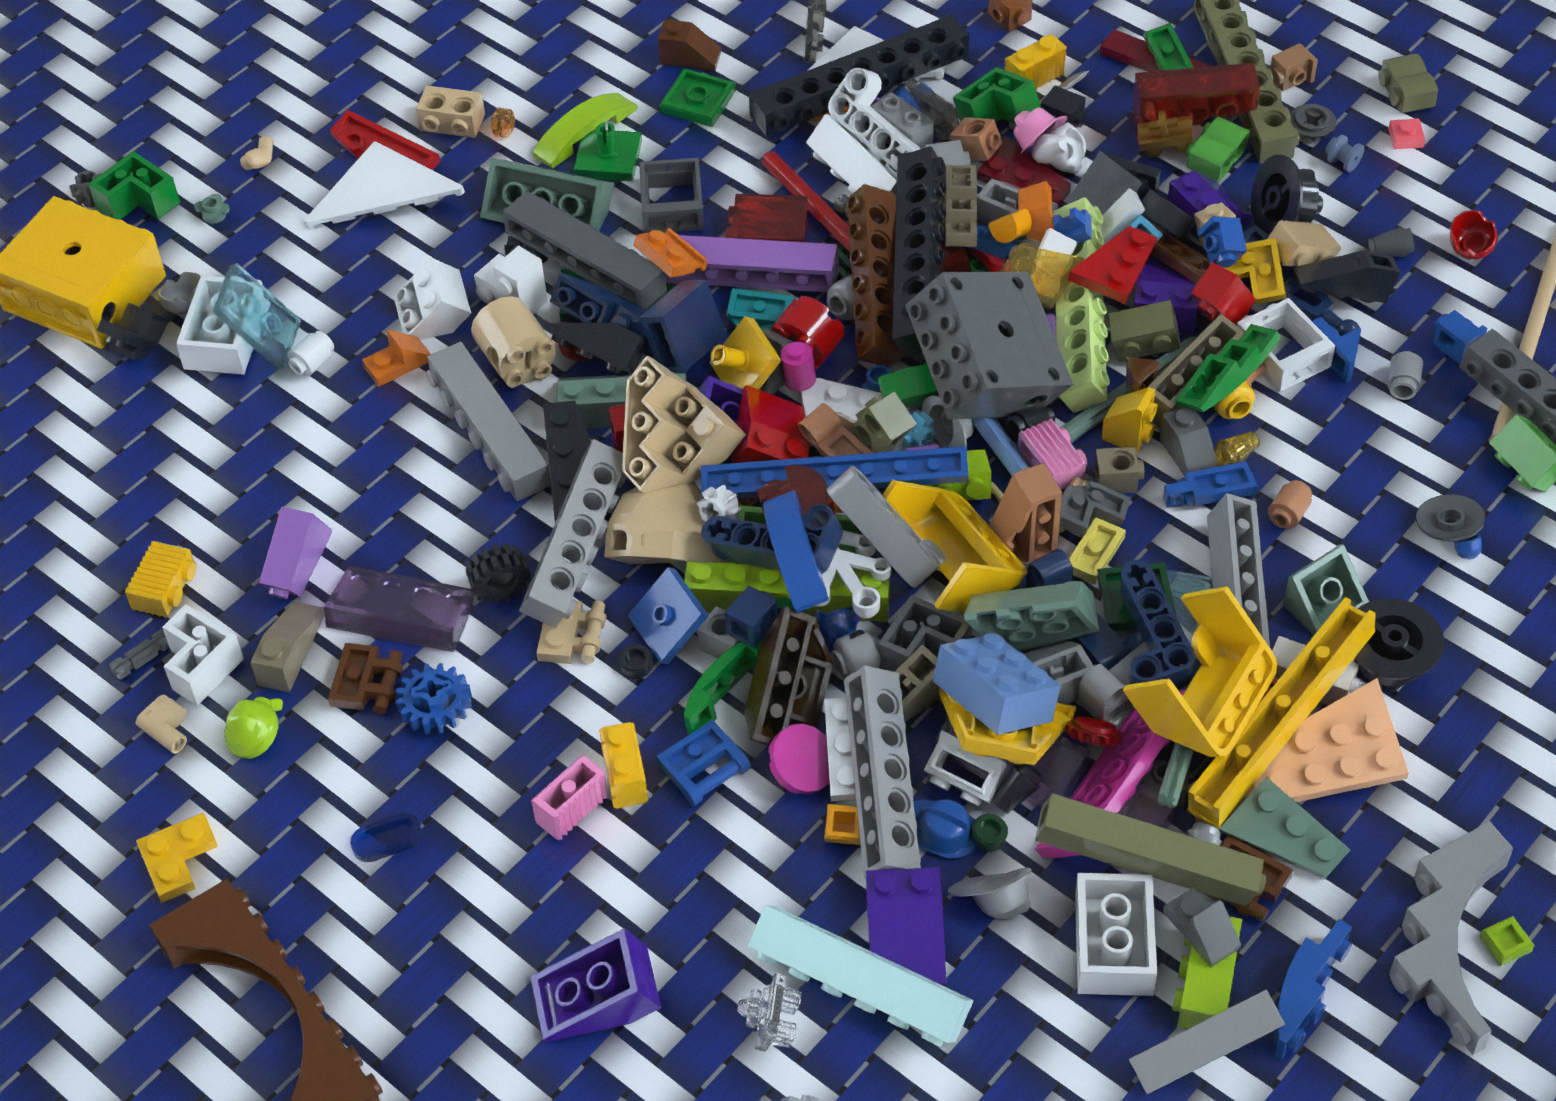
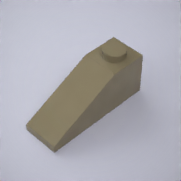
M293 602L263 634L250 662L258 686L285 692L291 691L325 616V608Z
M923 644L895 671L899 673L905 722L930 707L940 697L938 693L939 686L933 682L938 658Z

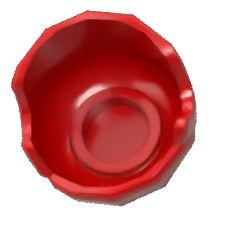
M1478 210L1463 211L1454 217L1450 225V243L1458 255L1468 260H1478L1485 258L1494 251L1498 242L1494 221L1486 219L1482 212Z

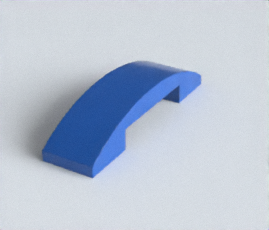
M792 490L763 502L772 546L796 612H801L828 601L829 597L822 574L816 565L804 526L803 512L796 491Z

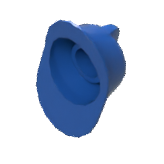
M923 799L913 801L917 823L918 849L947 859L962 858L973 851L976 847L971 840V829L974 821L963 806L951 800L931 801Z

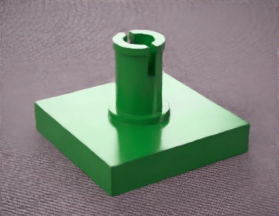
M606 123L599 124L595 130L581 139L574 166V174L598 180L633 182L642 144V133L617 131L611 123H608V130H606Z

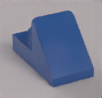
M1322 317L1313 320L1312 322L1335 345L1331 368L1345 383L1351 381L1361 328L1340 336L1338 331L1333 326H1330Z

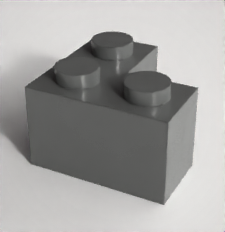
M910 595L878 644V652L881 658L879 668L895 672L922 644L938 658L940 645L956 642L959 639H971L972 627L965 621L964 617L947 610H939L934 604Z

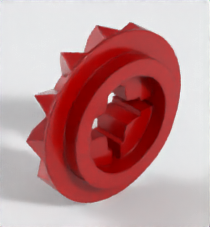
M1076 717L1075 720L1067 722L1065 730L1072 739L1102 747L1116 746L1122 742L1123 732L1117 729L1115 724L1092 717Z

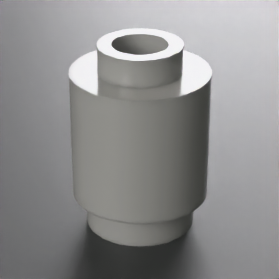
M1404 351L1395 354L1391 358L1388 388L1393 397L1400 400H1408L1413 398L1420 390L1423 360L1420 356L1410 351Z

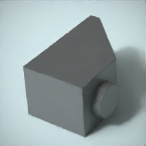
M1181 407L1162 414L1159 440L1183 475L1188 472L1219 467L1208 427L1196 410Z

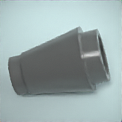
M1401 226L1367 239V249L1370 252L1392 255L1393 257H1407V253L1414 252L1411 229H1403Z

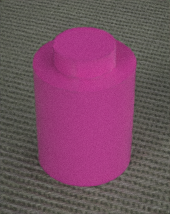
M804 342L787 344L781 351L785 385L793 391H805L816 382L812 348Z

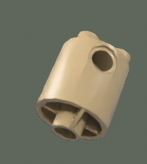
M512 296L501 297L490 302L479 311L471 327L472 337L509 387L514 388L520 384H526L535 379H544L549 376L552 371L550 365L556 354L555 344L521 299Z

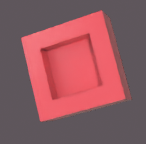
M1419 118L1390 120L1388 130L1394 149L1424 147L1425 136Z

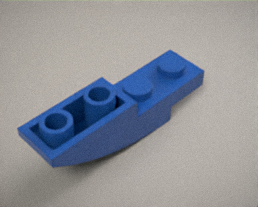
M1338 919L1320 945L1306 937L1288 968L1277 1010L1285 1025L1274 1030L1273 1036L1274 1057L1280 1061L1289 1049L1295 1052L1300 1047L1306 1036V1032L1303 1031L1309 1022L1315 1025L1326 1009V1005L1322 1001L1326 990L1324 986L1333 972L1330 967L1336 960L1341 963L1352 947V943L1348 941L1352 926L1341 919Z

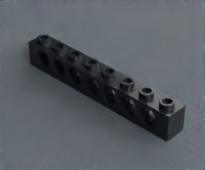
M952 14L749 93L750 116L765 136H769L829 112L828 103L830 98L850 70L861 68L875 72L881 79L880 91H883L968 57L969 33ZM865 77L861 81V89L865 87Z
M932 146L898 156L892 339L904 358L923 354L905 305L942 273V265L945 264L942 250L945 232L942 227V219L946 217L943 206V197L946 196L943 175L946 174V166L943 158L936 155Z

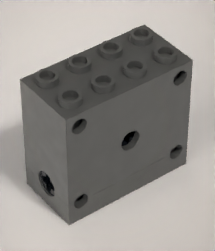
M942 272L905 305L948 420L1009 417L1013 412L1044 408L1074 385L1029 272Z

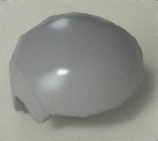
M182 272L179 281L175 283L167 279L163 288L158 291L159 304L163 309L173 314H187L201 275L194 272Z

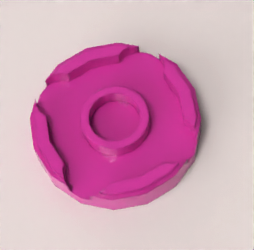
M796 724L790 725L775 735L769 745L768 754H770L771 759L769 766L771 773L781 786L789 792L807 795V793H816L830 783L827 737L825 734L813 726Z

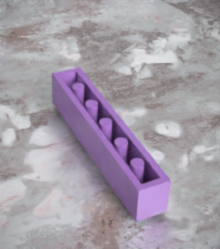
M679 235L708 259L706 269L701 271L699 268H696L695 273L672 278L665 273L666 283L707 280L708 285L828 292L829 287L836 283L840 265L837 244Z

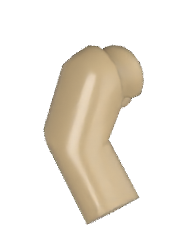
M268 136L261 137L258 148L249 150L241 157V166L248 171L267 166L272 160L273 139Z

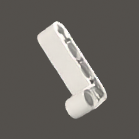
M854 68L847 73L828 103L829 113L897 171L899 155L920 150L921 148L870 107L881 89L882 82L878 74L869 70ZM865 77L866 84L865 87L861 89V81ZM849 102V109L845 113L844 106ZM869 119L870 126L869 129L865 131V122ZM890 136L891 144L886 149L885 142L886 139Z

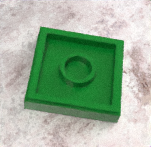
M683 68L660 103V113L713 127L736 92V83Z

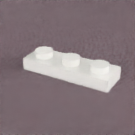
M846 697L824 699L831 802L856 800Z

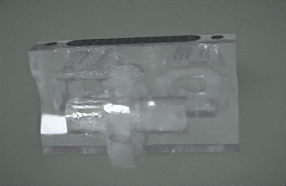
M775 973L772 978V984L764 987L763 995L761 990L752 989L750 997L742 998L738 1002L737 1011L747 1018L746 1026L755 1028L758 1022L755 1050L766 1052L771 1044L790 1047L795 1040L796 1023L779 1018L780 1012L794 1015L798 1011L802 992L785 986L786 976Z

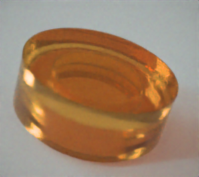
M500 107L492 116L491 130L496 137L508 138L514 129L515 115L511 109Z

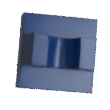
M1074 207L1070 209L1069 216L1064 218L1059 214L1053 216L1055 230L1076 241L1077 244L1092 239V216L1086 209L1079 211Z

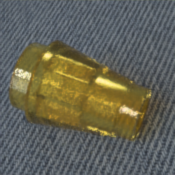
M1247 431L1246 433L1218 441L1214 447L1218 465L1224 466L1244 462L1260 446V440L1256 433Z

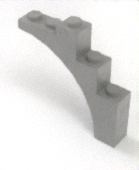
M1490 821L1419 860L1414 880L1419 891L1426 897L1407 908L1402 923L1406 938L1414 946L1394 957L1389 973L1395 989L1399 993L1405 994L1412 1004L1425 997L1430 1010L1436 1016H1441L1450 1027L1451 1034L1456 1042L1465 1046L1472 1055L1485 1049L1492 1030L1476 1009L1463 980L1458 957V926L1461 915L1469 900L1486 881L1507 867L1513 847Z

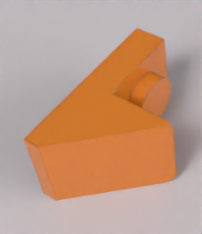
M386 330L389 347L362 359L364 369L378 387L428 363L427 356L431 355V353L418 337Z

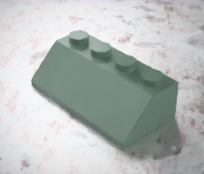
M491 158L480 218L504 223L503 210L526 191H529L537 197L544 198L558 209L568 212L579 221L589 224L593 229L600 231L609 213L614 183Z
M686 372L674 373L687 382ZM632 374L560 378L557 381V402L575 401L586 429L610 428L609 407L626 404L627 380Z

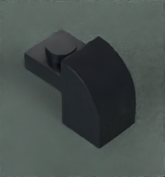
M128 302L119 325L101 319L97 331L108 335L106 341L110 343V349L131 359L139 360L146 357L159 343L169 320Z

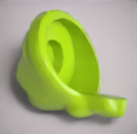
M256 697L254 700L245 699L237 701V704L226 718L224 730L226 746L232 754L244 759H253L262 755L271 746L279 726L275 711L282 710L283 700L279 698L267 699L265 697Z

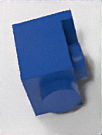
M1212 216L1197 231L1198 237H1204V248L1208 255L1209 264L1214 262L1223 268L1233 266L1247 252L1240 218Z
M1454 310L1438 318L1434 325L1435 333L1432 343L1457 363L1461 364L1467 348L1486 334L1488 328L1484 325L1478 328L1471 320Z

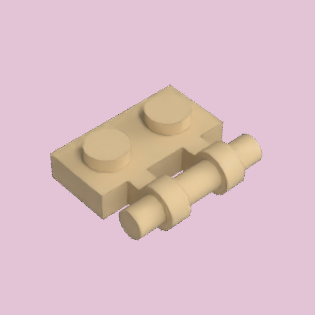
M577 601L570 618L566 619L563 617L556 628L543 623L537 649L538 661L571 664L573 654L579 653L581 654L582 662L587 664L593 663L595 654L599 652L601 646V639L599 638L600 629L604 628L606 622L605 604L601 601H594L591 610L583 613L582 601ZM579 628L587 629L586 635L577 637Z

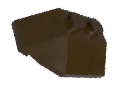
M785 606L781 609L759 649L744 710L750 740L769 746L775 735L790 725L806 724L818 728L833 662L825 640L818 629L819 624L816 617L802 612L797 613L796 610Z

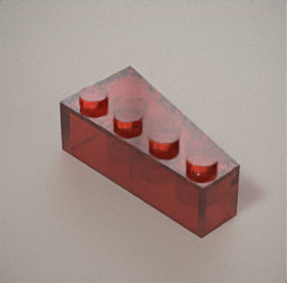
M1254 63L1135 73L1132 119L1137 140H1139L1138 124L1159 120V111L1165 110L1167 119L1191 116L1192 126L1203 124L1204 120L1212 116L1226 118L1257 110L1260 86Z

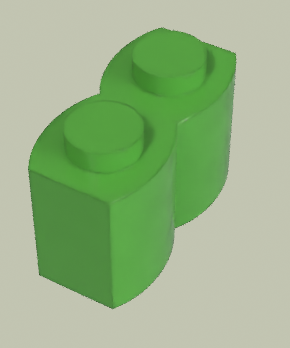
M1217 117L1212 123L1208 122L1202 130L1201 137L1197 141L1193 140L1194 143H1190L1187 148V167L1219 182L1247 148L1250 130L1221 117Z

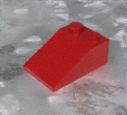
M745 385L737 426L746 436L734 449L731 464L808 458L810 442L807 441L798 428V423L805 418L804 407Z

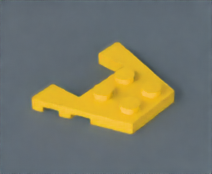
M940 687L938 692L963 751L972 752L980 757L992 756L1006 759L1014 764L1025 763L1035 765L1065 731L1067 722L1074 719L1076 706L1057 702L1052 722L997 735Z

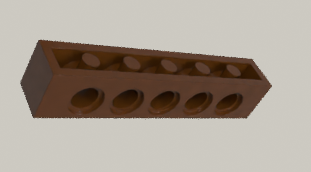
M863 184L847 198L846 203L849 219L848 236L850 238L851 288L854 296L853 316L856 327L855 344L857 346V358L861 361L890 368L903 358L902 353L892 339L896 232L895 193Z

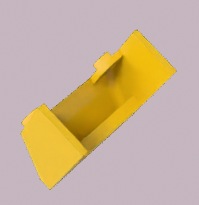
M892 480L882 494L922 540L928 538L933 541L947 559L939 567V570L950 582L934 603L937 609L964 614L972 595L1009 591L1018 586L1026 576L1027 569L967 500L956 492Z
M1228 586L1186 593L1181 597V600L1199 624L1193 633L1191 647L1195 656L1202 664L1183 695L1180 694L1170 679L1125 685L1123 688V692L1153 733L1208 757L1226 756L1231 752L1277 672V661L1274 653Z

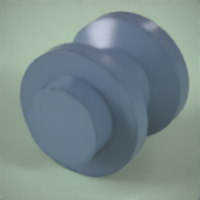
M1345 135L1332 138L1326 147L1327 161L1332 164L1338 160L1343 162V169L1347 172H1351L1356 168L1364 153V146L1358 143L1354 147L1348 145V137Z

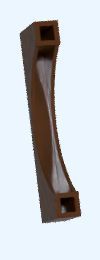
M226 878L149 925L158 946L174 969L182 964H208L240 970L271 985L294 1008L301 1021L303 1057L299 1078L290 1101H380L378 1095L382 1094L383 1090L372 1073L365 1076L360 1068L363 1062L352 1045L348 1048L344 1046L341 1041L344 1035L333 1018L328 1021L321 1013L325 1011L321 1000L314 991L309 994L303 987L306 981L295 964L291 967L287 965L284 959L288 956L277 938L272 941L266 935L269 932L267 924L259 913L252 915L248 907L251 906V903L241 887L235 890Z

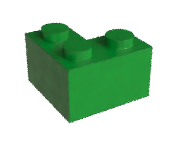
M997 67L953 96L960 122L965 117L994 119L995 123L1003 119L1016 124L1014 118L1022 111L1031 112L1035 108H1041L1032 80Z
M134 151L88 183L96 209L114 219L123 218L138 206L159 219L180 204L173 177Z

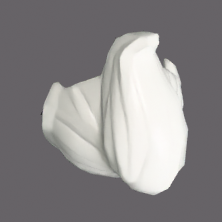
M1068 122L1054 129L1050 134L1039 136L1032 146V157L1038 163L1051 164L1054 168L1071 174L1078 173L1082 168L1081 161L1086 152V142L1083 135Z

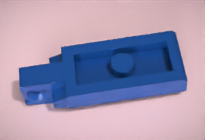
M1244 461L1185 473L1184 478L1177 480V483L1164 486L1162 498L1166 507H1177L1183 504L1186 506H1198L1218 502L1226 493L1239 497L1257 494L1258 485L1248 463Z

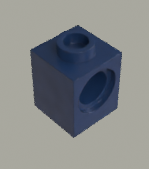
M748 586L724 612L727 634L755 649L766 637L778 616L777 600L765 591H759Z

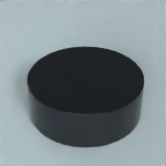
M629 645L622 649L619 654L620 671L628 678H643L653 669L652 653L644 645Z

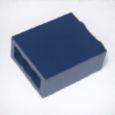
M707 280L681 281L639 317L655 360L673 373H685L726 336Z

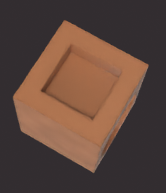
M965 117L950 134L952 141H961L963 151L969 152L970 160L988 161L1002 145L1001 136L994 119Z

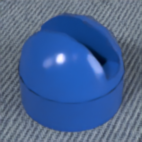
M1477 533L1468 539L1454 541V547L1458 556L1469 560L1478 557L1482 551L1481 535Z

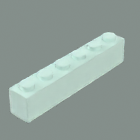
M765 905L747 945L758 951L756 958L774 966L779 961L790 967L789 974L801 980L809 982L810 977L823 983L822 990L841 998L843 993L856 999L855 1006L867 1012L875 1014L876 1009L889 1014L888 1022L906 1030L909 1029L910 1025L923 1031L921 1035L923 1039L938 1046H942L943 1042H956L974 1001L777 906Z

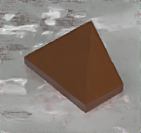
M1126 357V394L1147 388L1156 379L1160 363L1153 359Z

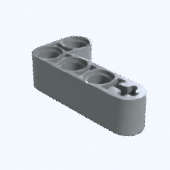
M850 466L826 489L839 508L912 587L920 585L947 560L944 553L933 541L928 538L922 540L856 467Z
M1181 625L1191 645L1193 635L1183 625ZM1165 635L1158 636V637L1164 638V639L1170 638V637L1165 636ZM1145 642L1109 671L1102 664H1098L1083 676L1079 685V704L1093 718L1115 723L1134 707L1123 692V688L1125 685H1129L1130 664L1133 658L1149 651ZM1180 663L1172 664V665H1174V666H1176V667H1182V666H1184L1183 664H1180ZM1146 674L1140 675V677L1142 678L1151 677L1150 675Z

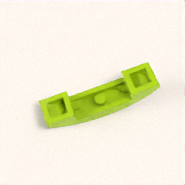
M606 93L588 99L562 116L543 135L533 149L532 154L535 158L553 169L573 155V144L595 130L599 124L605 123L609 119L618 124L638 110V106L619 93Z

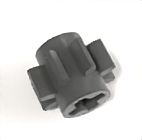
M83 171L74 177L76 184L70 185L69 188L72 197L76 199L77 205L83 203L86 207H95L88 183L102 173L96 174L93 171Z

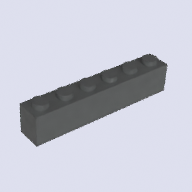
M526 191L503 210L507 234L587 281L616 293L645 309L667 292L665 272L653 262L642 257L635 250L628 249L616 242L612 237L593 229L589 224L572 217L568 212L551 205L544 198L537 197Z

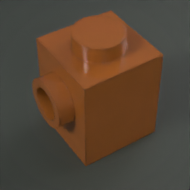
M989 0L988 13L997 23L1011 31L1031 21L1032 0Z

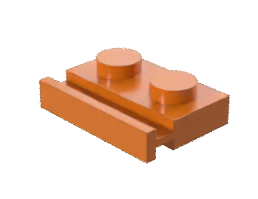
M671 228L666 229V233L660 230H653L635 236L633 246L671 278L695 273L696 268H699L701 271L706 269L708 259Z

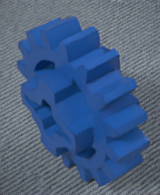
M439 663L436 669L431 670L429 664H425L424 672L420 673L418 670L413 669L411 670L412 679L405 677L401 679L403 688L396 689L398 698L396 705L398 713L401 714L402 721L404 723L410 722L412 730L415 731L420 726H423L425 734H429L433 727H437L438 732L443 733L444 725L448 724L450 727L455 728L457 727L456 718L466 719L465 709L472 707L470 699L472 693L470 684H467L466 676L464 674L457 676L456 667L452 666L447 671H444L443 663Z

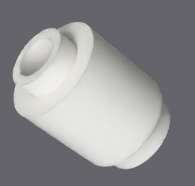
M321 331L310 333L288 352V364L296 374L310 376L331 357L334 344Z

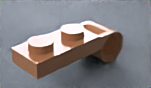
M825 403L820 404L798 423V428L802 435L824 457L873 453L842 425L835 411Z

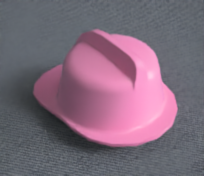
M1040 107L1035 108L1031 112L1022 111L1014 118L1017 126L1013 131V135L1022 148L1020 153L1031 149L1039 136L1050 134L1054 129L1063 126L1067 116L1055 118Z

